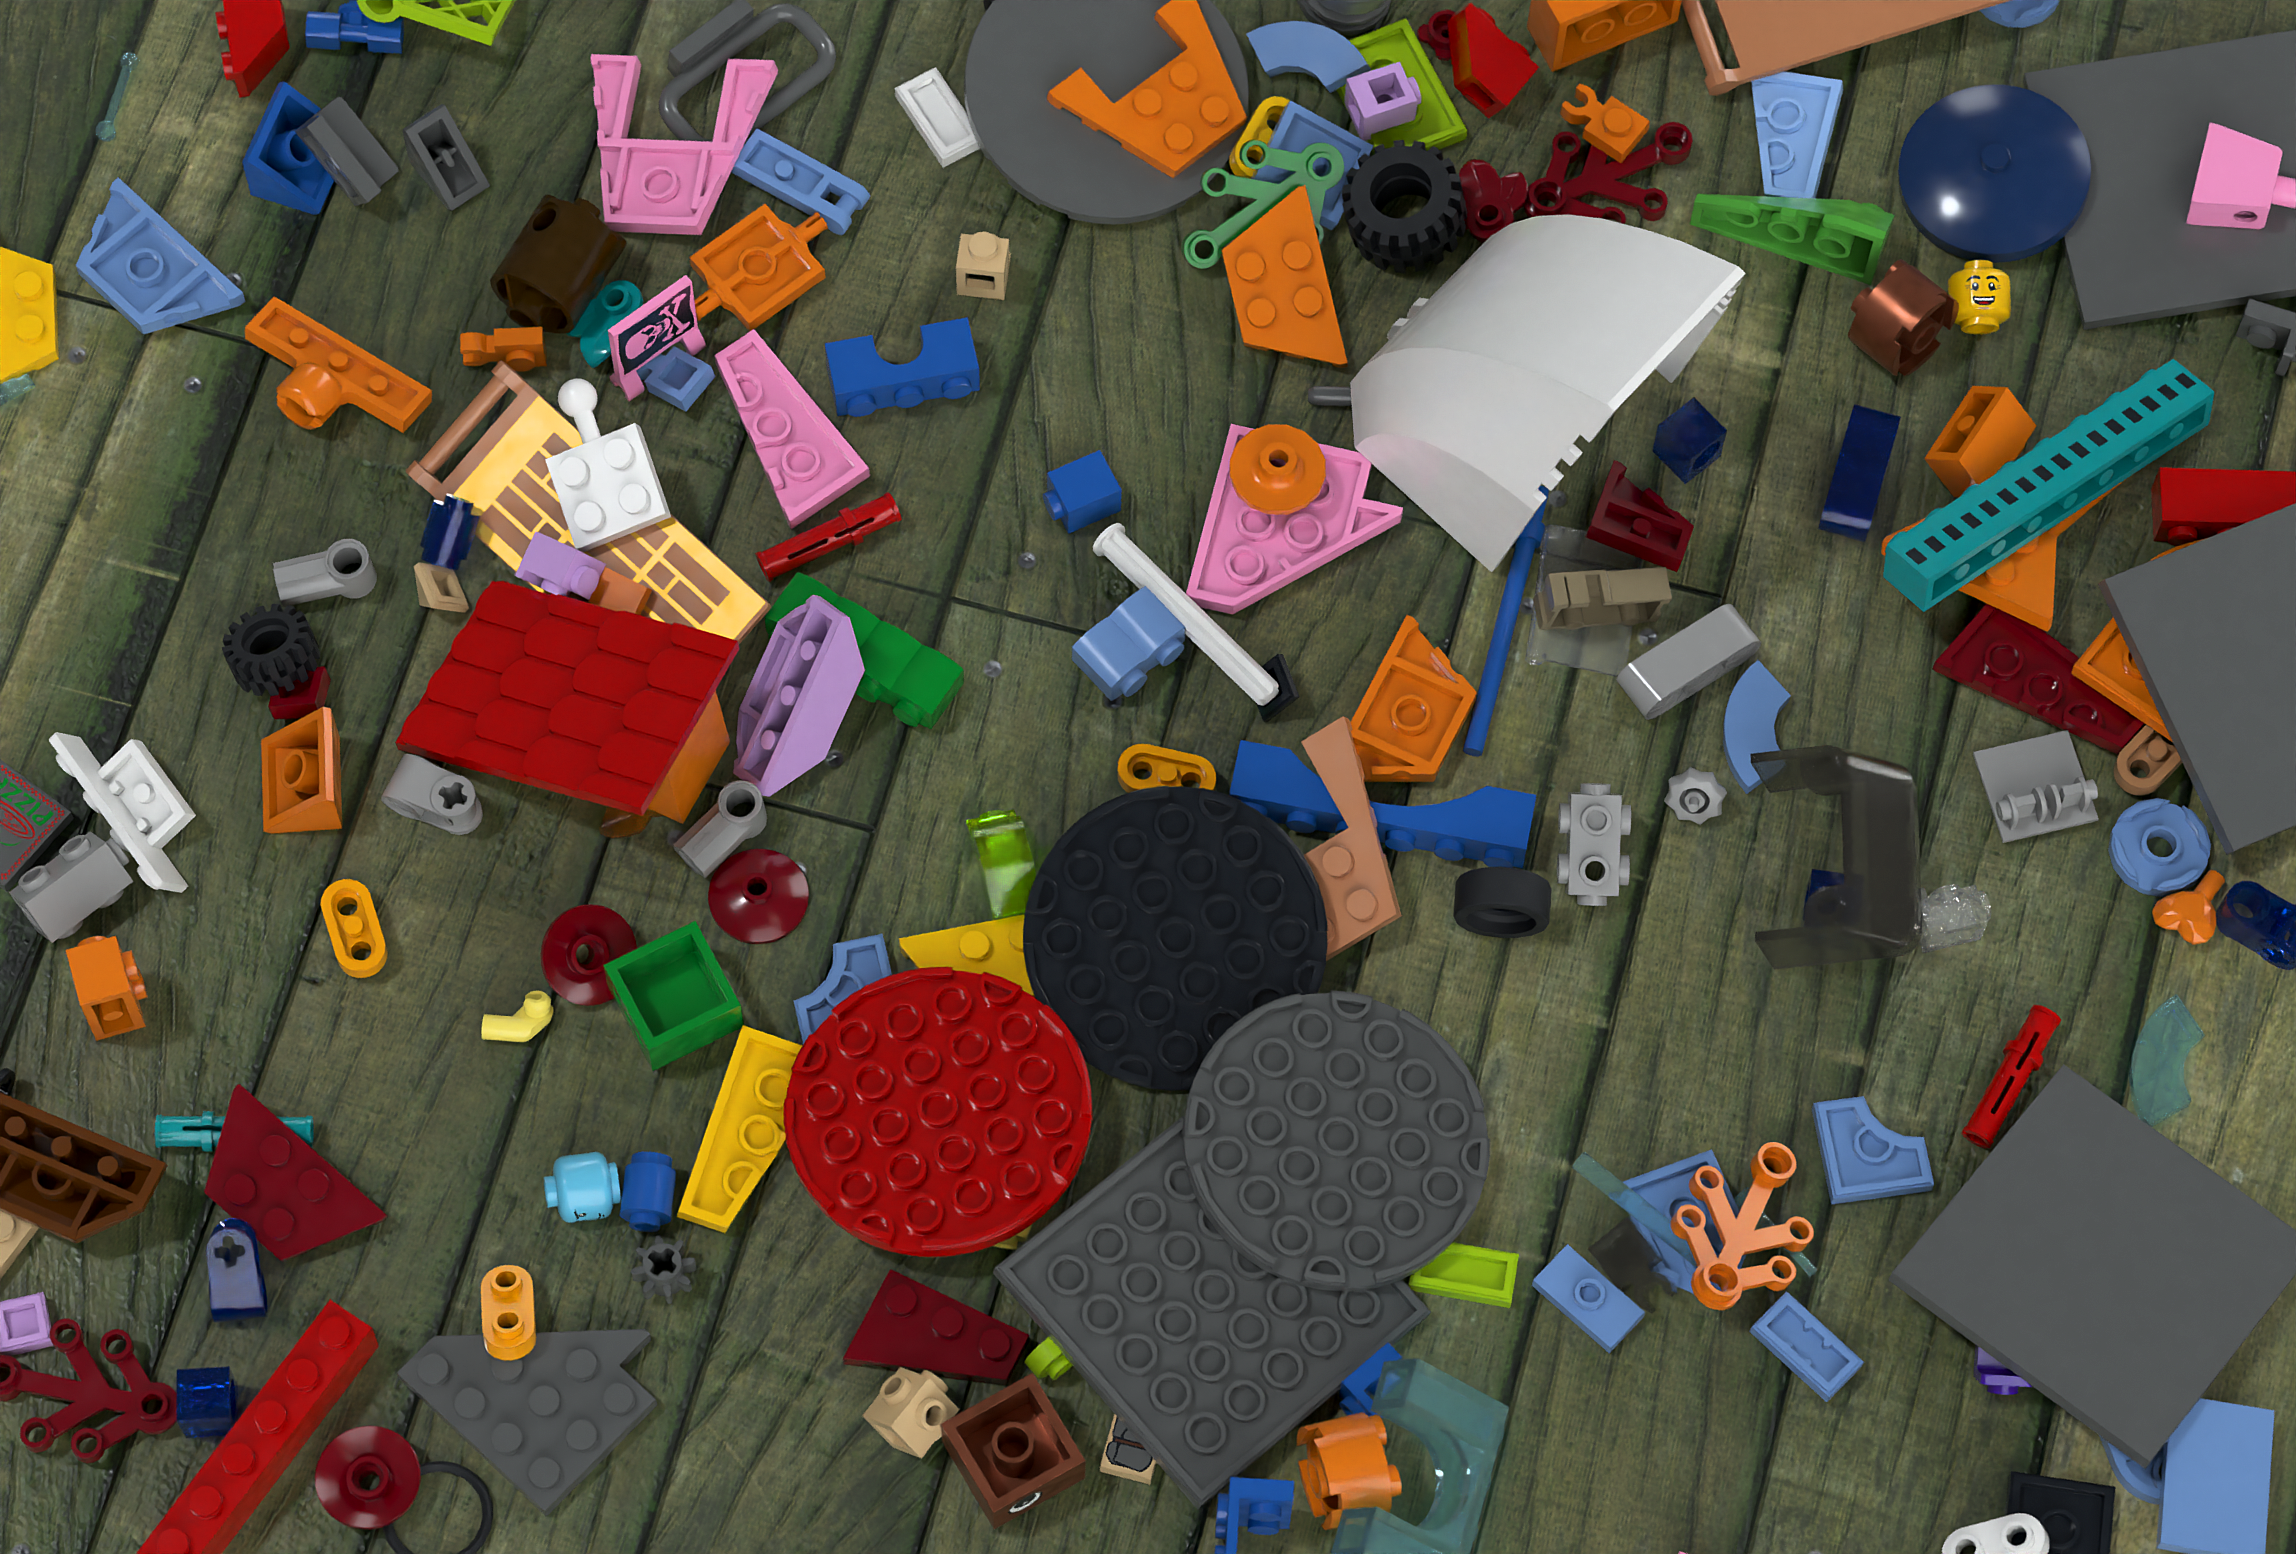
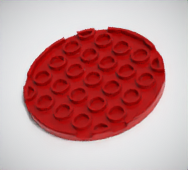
M926 967L884 977L852 993L831 1010L832 1014L822 1022L814 1034H809L799 1050L791 1068L792 1074L787 1088L786 1099H784V1130L793 1167L804 1189L819 1209L837 1226L870 1245L890 1252L924 1257L954 1256L994 1246L1010 1239L1040 1219L1067 1190L1085 1156L1091 1135L1093 1105L1089 1074L1083 1054L1065 1023L1047 1004L1043 1005L1038 999L1022 990V986L1003 977L987 972L978 974L968 971H956L952 967Z

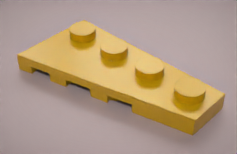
M742 1025L676 1217L726 1233L786 1142L784 1099H786L787 1088L792 1074L791 1068L802 1045Z

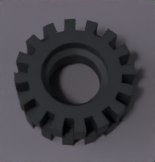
M272 604L271 610L266 612L264 605L256 607L257 615L252 617L248 612L240 616L243 623L239 625L233 622L229 627L231 635L224 634L222 640L225 645L222 647L223 654L237 684H240L242 690L248 693L252 689L254 695L263 696L265 689H267L270 696L279 695V687L285 686L287 692L295 689L293 681L296 679L304 683L309 678L306 670L314 672L318 666L315 659H320L319 645L305 615L300 610L296 612L295 607L287 605L283 610L280 604ZM278 645H282V646H280L278 649H276V650H274V651H272V652H270V653L262 654L264 651H266V650L269 649V648H272V647L278 646Z

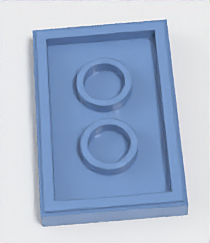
M2199 1399L2163 1447L2156 1549L2186 1554H2265L2274 1410Z

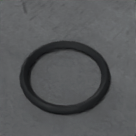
M446 1461L421 1464V1476L433 1472L452 1473L466 1480L477 1492L482 1504L481 1526L472 1542L457 1553L475 1554L485 1543L491 1531L493 1521V1503L487 1487L476 1474L459 1464ZM393 1523L382 1527L387 1542L396 1554H415L408 1550L398 1539Z

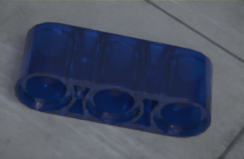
M1854 403L1818 526L1819 530L1861 542L1866 541L1901 416Z

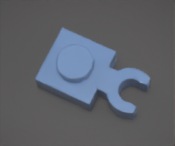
M675 346L666 356L659 354L637 370L640 379L645 380L644 382L650 393L685 412L715 378L710 365Z

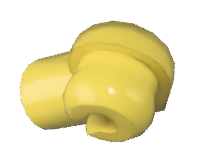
M532 991L526 994L523 1006L513 1016L484 1014L481 1032L482 1039L511 1042L529 1041L550 1023L554 1013V1009L551 1006V998L543 991Z

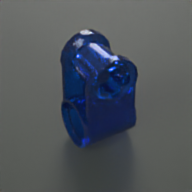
M2241 881L2234 884L2216 910V925L2220 932L2256 952L2264 960L2278 968L2285 970L2296 968V904L2289 903L2253 881ZM2240 903L2250 909L2253 917L2246 918L2236 912L2233 904ZM2287 932H2289L2290 936L2287 940H2285V936Z
M240 1218L222 1220L214 1227L206 1246L209 1298L213 1321L218 1323L267 1317L266 1284L263 1271H261L255 1230L248 1222ZM225 1237H233L235 1245H242L238 1255H230L228 1247H221Z

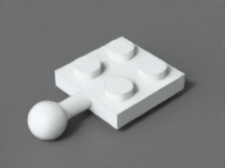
M579 378L571 379L564 383L558 393V403L565 414L574 417L583 444L545 460L575 549L586 552L670 518L671 514L641 427L633 423L601 436L593 414L597 404V392L593 385Z

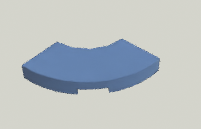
M1305 21L1278 22L1247 33L1258 59L1269 78L1285 72L1306 73L1320 80L1331 93L1345 85L1348 78L1371 71L1362 54L1348 39L1338 32L1316 23Z
M1759 660L1746 670L1735 685L1729 697L1723 723V747L1726 760L1734 778L1746 794L1781 769L1786 761L1776 743L1774 724L1777 715L1787 705L1791 695Z

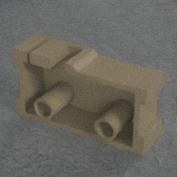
M1666 567L1549 573L1545 579V588L1542 592H1537L1533 598L1539 630L1564 628L1575 630L1581 627L1619 624L1630 626L1638 623L1657 622L1661 616L1660 609L1662 606L1669 604L1672 600Z

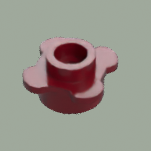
M1449 9L1435 13L1430 18L1428 24H1423L1418 29V39L1423 43H1428L1435 50V56L1443 61L1451 60L1449 37L1444 38L1441 35L1442 33H1449L1447 21L1456 13Z

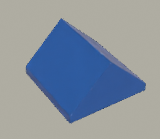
M285 81L278 83L242 164L252 196L315 215L320 213L334 179L297 135L295 130L321 110V108Z

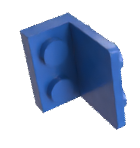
M1230 1477L1229 1493H1218L1215 1539H1225V1545H1215V1554L1237 1553L1238 1526H1248V1532L1258 1535H1274L1279 1533V1529H1289L1294 1481Z

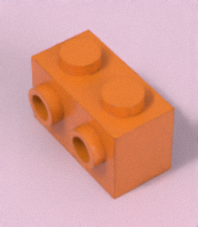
M1972 386L1924 459L1952 496L1959 498L1968 487L1974 484H1981L1995 475L2005 463L2014 461L2023 451L2027 440L2037 425L2008 387Z
M104 936L89 937L79 942L77 947L66 950L78 1000L96 1041L146 1027L139 1000L148 998L132 950L123 952L116 936L109 938Z

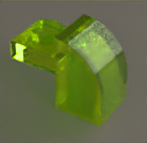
M1014 809L1008 811L991 810L981 814L978 818L966 820L968 837L978 861L984 896L993 919L1025 912L1029 893L1036 877V871L1021 816H1016Z

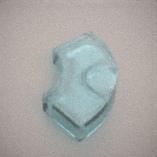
M2177 994L2166 1000L2149 1017L2136 1040L2129 1071L2132 1101L2139 1119L2151 1127L2185 1109L2192 1101L2184 1084V1062L2188 1053L2205 1036Z

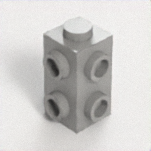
M91 831L86 835H78L71 838L60 848V854L45 866H36L27 871L19 879V885L9 892L35 930L51 943L57 939H64L74 934L82 926L84 918L98 908H105L115 903L122 896L123 889L133 882L123 867L129 863V860L112 838L104 842Z

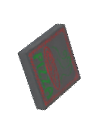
M1 759L0 887L8 892L71 823L74 817L71 811Z

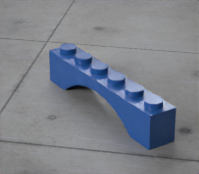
M1240 740L1229 796L1241 800V802L1256 809L1276 823L1286 824L1289 829L1296 832L1311 833L1319 830L1337 835L1349 828L1322 779L1308 769L1290 749ZM1485 786L1467 796L1431 805L1401 806L1381 804L1369 800L1370 806L1374 809L1378 824L1376 829L1379 840L1393 850L1411 851L1415 848L1434 852L1436 856L1445 860L1458 861L1464 857L1483 861L1488 867H1517L1523 869L1536 795Z

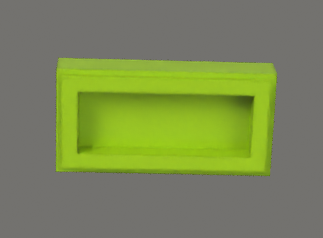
M1453 1242L1433 1262L1410 1275L1409 1288L1412 1291L1510 1308L1519 1254Z

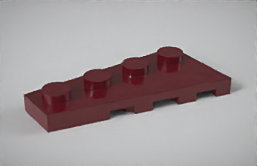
M1989 604L1982 608L1940 655L1932 669L2058 728L2068 730L2069 733L2117 755L2146 725L2071 674L2073 666L2079 660V657L2042 629Z

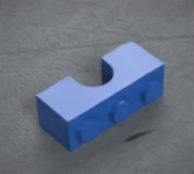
M968 317L920 326L922 351L915 360L902 365H895L884 361L876 352L872 335L824 343L826 366L837 416L849 414L850 416L861 417L873 413L876 409L891 406L910 408L921 404L924 400L940 397L959 399L973 391L980 390L979 365Z

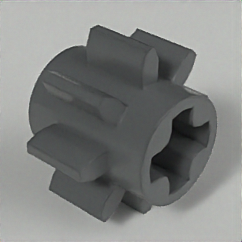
M659 1235L656 1236L655 1245L651 1246L648 1250L639 1247L636 1249L637 1258L643 1263V1266L635 1267L631 1270L633 1281H647L643 1288L646 1300L657 1294L665 1296L666 1302L672 1304V1295L680 1289L686 1292L692 1290L691 1282L685 1276V1273H691L697 1270L695 1258H681L685 1251L684 1241L679 1240L672 1246L663 1243ZM669 1264H672V1273L662 1271L656 1276L654 1270L656 1266L665 1269Z

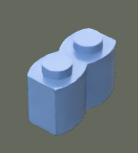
M1145 586L1120 604L1109 617L1088 630L1072 646V661L1111 701L1122 694L1129 697L1144 685L1148 678L1146 675L1148 670L1158 664L1167 666L1184 650L1182 643L1185 641V626Z

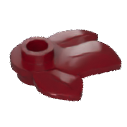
M1470 159L1459 171L1467 208V219H1464L1466 229L1469 230L1475 239L1484 243L1490 236L1509 224L1514 223V214L1528 199L1529 190L1526 179L1522 172L1511 173L1500 178L1495 168L1488 162L1478 159ZM1488 216H1497L1492 221H1483Z

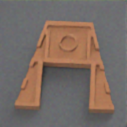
M1345 716L1301 741L1349 827L1303 855L1316 878L1325 905L1328 924L1326 961L1402 916L1385 853L1382 852L1376 827H1378L1374 809L1370 806L1364 783L1365 775L1360 756L1356 753L1351 731L1353 729L1350 720Z

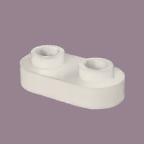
M2016 1513L1954 1531L1946 1539L1942 1554H1960L1962 1549L1968 1545L1976 1546L1975 1554H2048L2050 1543L2047 1532L2036 1518L2028 1514ZM2026 1532L2027 1538L2023 1544L2018 1546L2011 1545V1538L2014 1534Z

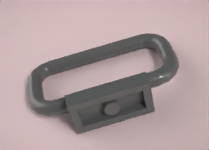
M735 0L669 50L667 69L675 78L661 92L658 102L660 116L678 140L712 142L713 139L703 138L680 114L677 106L679 99L774 25L780 22L791 23L814 46L817 51V60L812 66L763 103L747 137L748 139L756 128L760 130L830 74L836 61L835 45L829 35L809 13L799 6L789 3L774 4L753 17L754 9L746 0Z

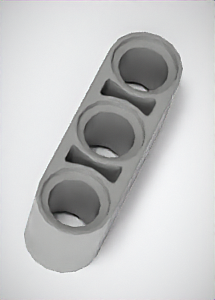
M1728 603L1710 612L1632 661L1619 673L1616 680L1644 718L1650 720L1663 714L1744 663L1759 649L1761 641L1734 606Z

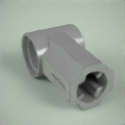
M354 539L339 540L324 552L273 563L275 582L283 607L339 594L350 599L361 598L372 591L377 582V573L366 547L360 541ZM349 564H361L360 568L354 573H341L342 569Z
M743 780L734 781L724 786L719 793L717 803L673 845L674 850L695 873L706 878L745 839L754 838L765 828L768 817L761 792L754 784ZM740 803H751L755 806L753 811L744 817H735L730 814L732 809Z

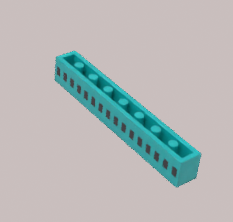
M2175 359L2170 360L2158 369H2150L2143 374L2138 382L2126 390L2113 393L2101 406L2089 414H2082L2076 417L2066 429L2052 438L2047 437L2039 441L2029 453L2016 461L2005 463L1989 479L1979 485L1974 484L1968 487L1961 497L1944 508L1934 509L1924 521L1907 532L1901 531L1897 533L1886 546L1883 577L1923 612L2209 425L2215 392Z

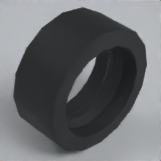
M1509 867L1473 869L1461 874L1456 881L1453 917L1456 923L1465 930L1483 936L1498 938L1533 936L1544 931L1549 925L1552 889L1546 879L1526 870Z

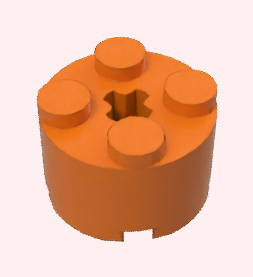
M1364 1412L1303 1426L1298 1430L1297 1446L1306 1444L1308 1459L1298 1461L1303 1488L1314 1517L1325 1515L1326 1519L1321 1525L1324 1530L1386 1516L1391 1510L1392 1497L1399 1496L1402 1493L1398 1470L1394 1464L1388 1465L1383 1449V1445H1386L1387 1442L1386 1430L1378 1414L1368 1416Z

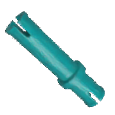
M203 1111L202 1116L157 1115L155 1120V1145L157 1148H162L163 1146L202 1147L203 1152H214L226 1116H216L215 1111ZM312 1116L277 1117L311 1148L313 1147L314 1122Z

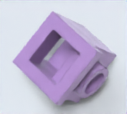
M1397 62L1348 78L1346 80L1344 103L1360 139L1366 141L1371 139V134L1415 120L1417 105L1421 104V93L1414 77L1407 78L1401 63Z
M535 531L515 576L555 595L560 594L568 597L570 592H573L589 600L598 585L599 578L606 564Z

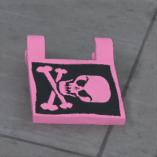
M687 275L608 329L614 374L610 376V380L614 386L617 387L619 385L622 388L625 398L629 402L645 390L637 373V370L676 342H681L687 353L692 356L706 347L697 325L692 281Z

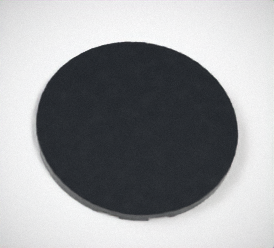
M1158 786L1126 793L1101 804L1074 823L1058 839L1037 872L1029 893L1023 925V954L1026 973L1034 997L1043 1005L1047 1004L1065 1023L1074 1036L1083 1054L1084 1061L1110 1077L1128 1084L1156 1090L1187 1091L1191 1089L1197 1072L1213 1045L1241 1018L1255 1009L1283 997L1299 993L1300 995L1318 993L1326 966L1328 924L1320 888L1310 865L1296 844L1274 821L1241 802V800L1221 792L1205 788Z

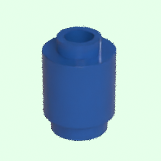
M637 1152L631 1156V1164L625 1167L620 1217L629 1222L630 1228L637 1231L654 1232L660 1229V1225L671 1221L676 1171L672 1168L673 1160L671 1157L657 1152Z

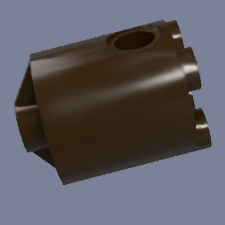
M544 195L490 279L492 290L499 300L507 306L505 310L508 317L519 326L543 327V332L570 333L627 245L626 240L598 219L601 212L594 204L582 198H577L574 203L552 195Z

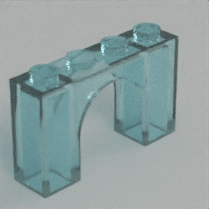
M1419 1358L1385 1361L1371 1411L1409 1430L1424 1443L1431 1455L1436 1473L1434 1501L1429 1513L1418 1526H1414L1379 1507L1343 1509L1331 1554H1470L1473 1542L1477 1537L1478 1522L1485 1496L1491 1485V1474L1499 1445L1504 1436V1425L1509 1407Z

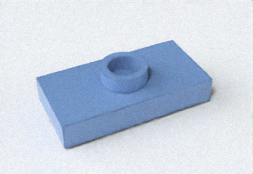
M1568 1244L1536 1276L1532 1283V1286L1608 1353L1624 1339L1645 1314V1311Z
M1787 1291L1750 1330L1753 1336L1826 1402L1862 1367L1864 1362Z

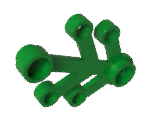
M1259 140L1245 142L1240 149L1239 156L1241 162L1246 167L1260 169L1269 165L1295 172L1277 184L1229 175L1225 170L1217 167L1205 170L1201 175L1200 185L1206 194L1214 197L1231 194L1256 200L1211 231L1196 229L1188 233L1181 246L1184 259L1190 265L1197 268L1213 266L1219 260L1223 246L1242 234L1297 187L1304 185L1306 186L1320 244L1324 237L1320 219L1325 192L1327 189L1334 187L1341 180L1344 173V160L1341 153L1334 146L1322 142L1306 146L1301 153L1270 148ZM1253 145L1259 146L1263 151L1262 160L1256 164L1250 163L1247 159V150ZM1320 157L1325 158L1329 163L1328 172L1323 176H1318L1313 171V163ZM1213 173H1219L1224 179L1223 187L1218 191L1210 190L1207 185L1208 177ZM1201 240H1207L1211 245V253L1206 258H1199L1195 253V246Z

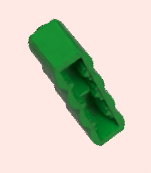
M797 572L764 617L766 632L769 634L768 639H771L778 621L805 604L806 600L812 595L822 597L850 618L865 669L855 693L869 702L874 703L876 700L890 704L896 717L909 726L917 727L920 724L932 729L964 684V669L939 651L922 645L898 627L879 620L862 606L838 596L821 582Z

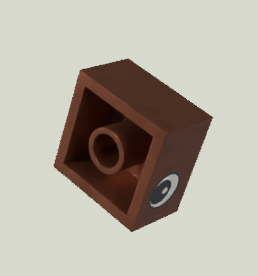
M1033 1373L941 1423L942 1442L993 1529L1002 1526L1085 1479V1459Z

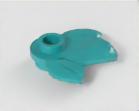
M617 280L609 283L599 292L597 298L592 299L575 328L570 333H566V335L571 337H581L580 349L590 367H597L611 355L608 329L643 305L642 293L636 285L626 280ZM623 298L619 305L613 306L617 300Z

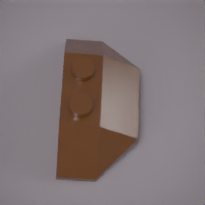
M0 1092L1 1212L76 1244L144 1212L168 1167L165 1162Z

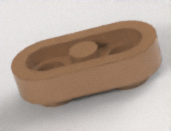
M2145 725L2120 751L2114 764L2113 773L2117 784L2124 791L2133 795L2141 796L2154 792L2182 763L2175 745H2169L2164 742L2163 735L2148 725ZM2134 767L2141 768L2146 773V777H2135L2130 769Z

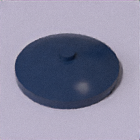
M1995 84L1980 85L1954 92L1924 111L1910 128L1904 140L1898 169L1901 200L1907 215L1919 232L1937 247L1950 254L1971 261L1987 260L1992 263L2010 262L2033 256L2046 250L2064 237L2079 219L2085 207L2091 179V161L2087 143L2079 127L2069 114L2041 94L2016 86Z

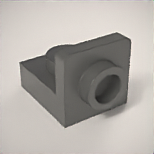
M2249 299L2235 336L2246 339L2250 344L2258 348L2281 350L2275 374L2285 376L2290 362L2296 363V313Z

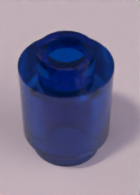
M450 494L445 495L444 502L433 501L420 542V546L424 548L421 555L422 560L447 569L459 570L461 560H467L481 516L472 511L474 502Z

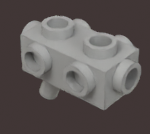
M1580 783V792H1568V803H1559L1558 832L1567 833L1566 854L1558 853L1557 884H1565V892L1568 895H1577L1578 905L1605 906L1607 905V896H1619V885L1629 884L1630 860L1629 855H1620L1621 835H1630L1631 805H1622V795L1611 793V784ZM1592 861H1598L1603 865V874L1597 880H1591L1585 874L1587 864Z

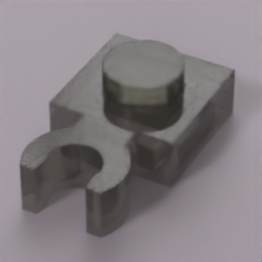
M1626 1217L1588 1248L1619 1290L1624 1292L1631 1285H1634V1299L1645 1311L1651 1314L1656 1311L1648 1297L1649 1291L1654 1286L1660 1285L1672 1297L1677 1294V1289L1669 1278L1652 1270L1663 1259L1631 1218Z

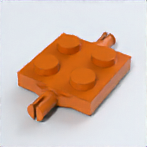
M763 204L690 256V266L702 278L708 288L706 292L694 300L697 321H700L704 316L721 305L723 308L731 311L750 332L826 278L825 269L809 252L807 246L810 240L828 229L823 217L820 218V214L815 212L811 217L794 228L780 220L766 204Z

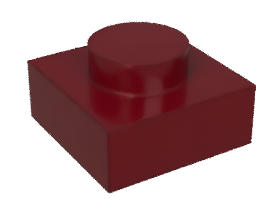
M325 666L317 667L314 672L306 670L309 678L304 683L298 679L293 681L295 686L293 690L287 692L285 686L279 687V695L271 696L268 704L274 720L303 718L324 707L331 681Z

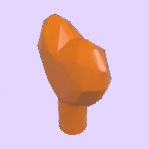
M2209 870L2194 891L2176 892L2157 901L2152 910L2155 924L2164 929L2178 931L2184 940L2193 945L2206 943L2214 935L2216 927V911L2211 900L2225 883L2224 877L2215 870Z

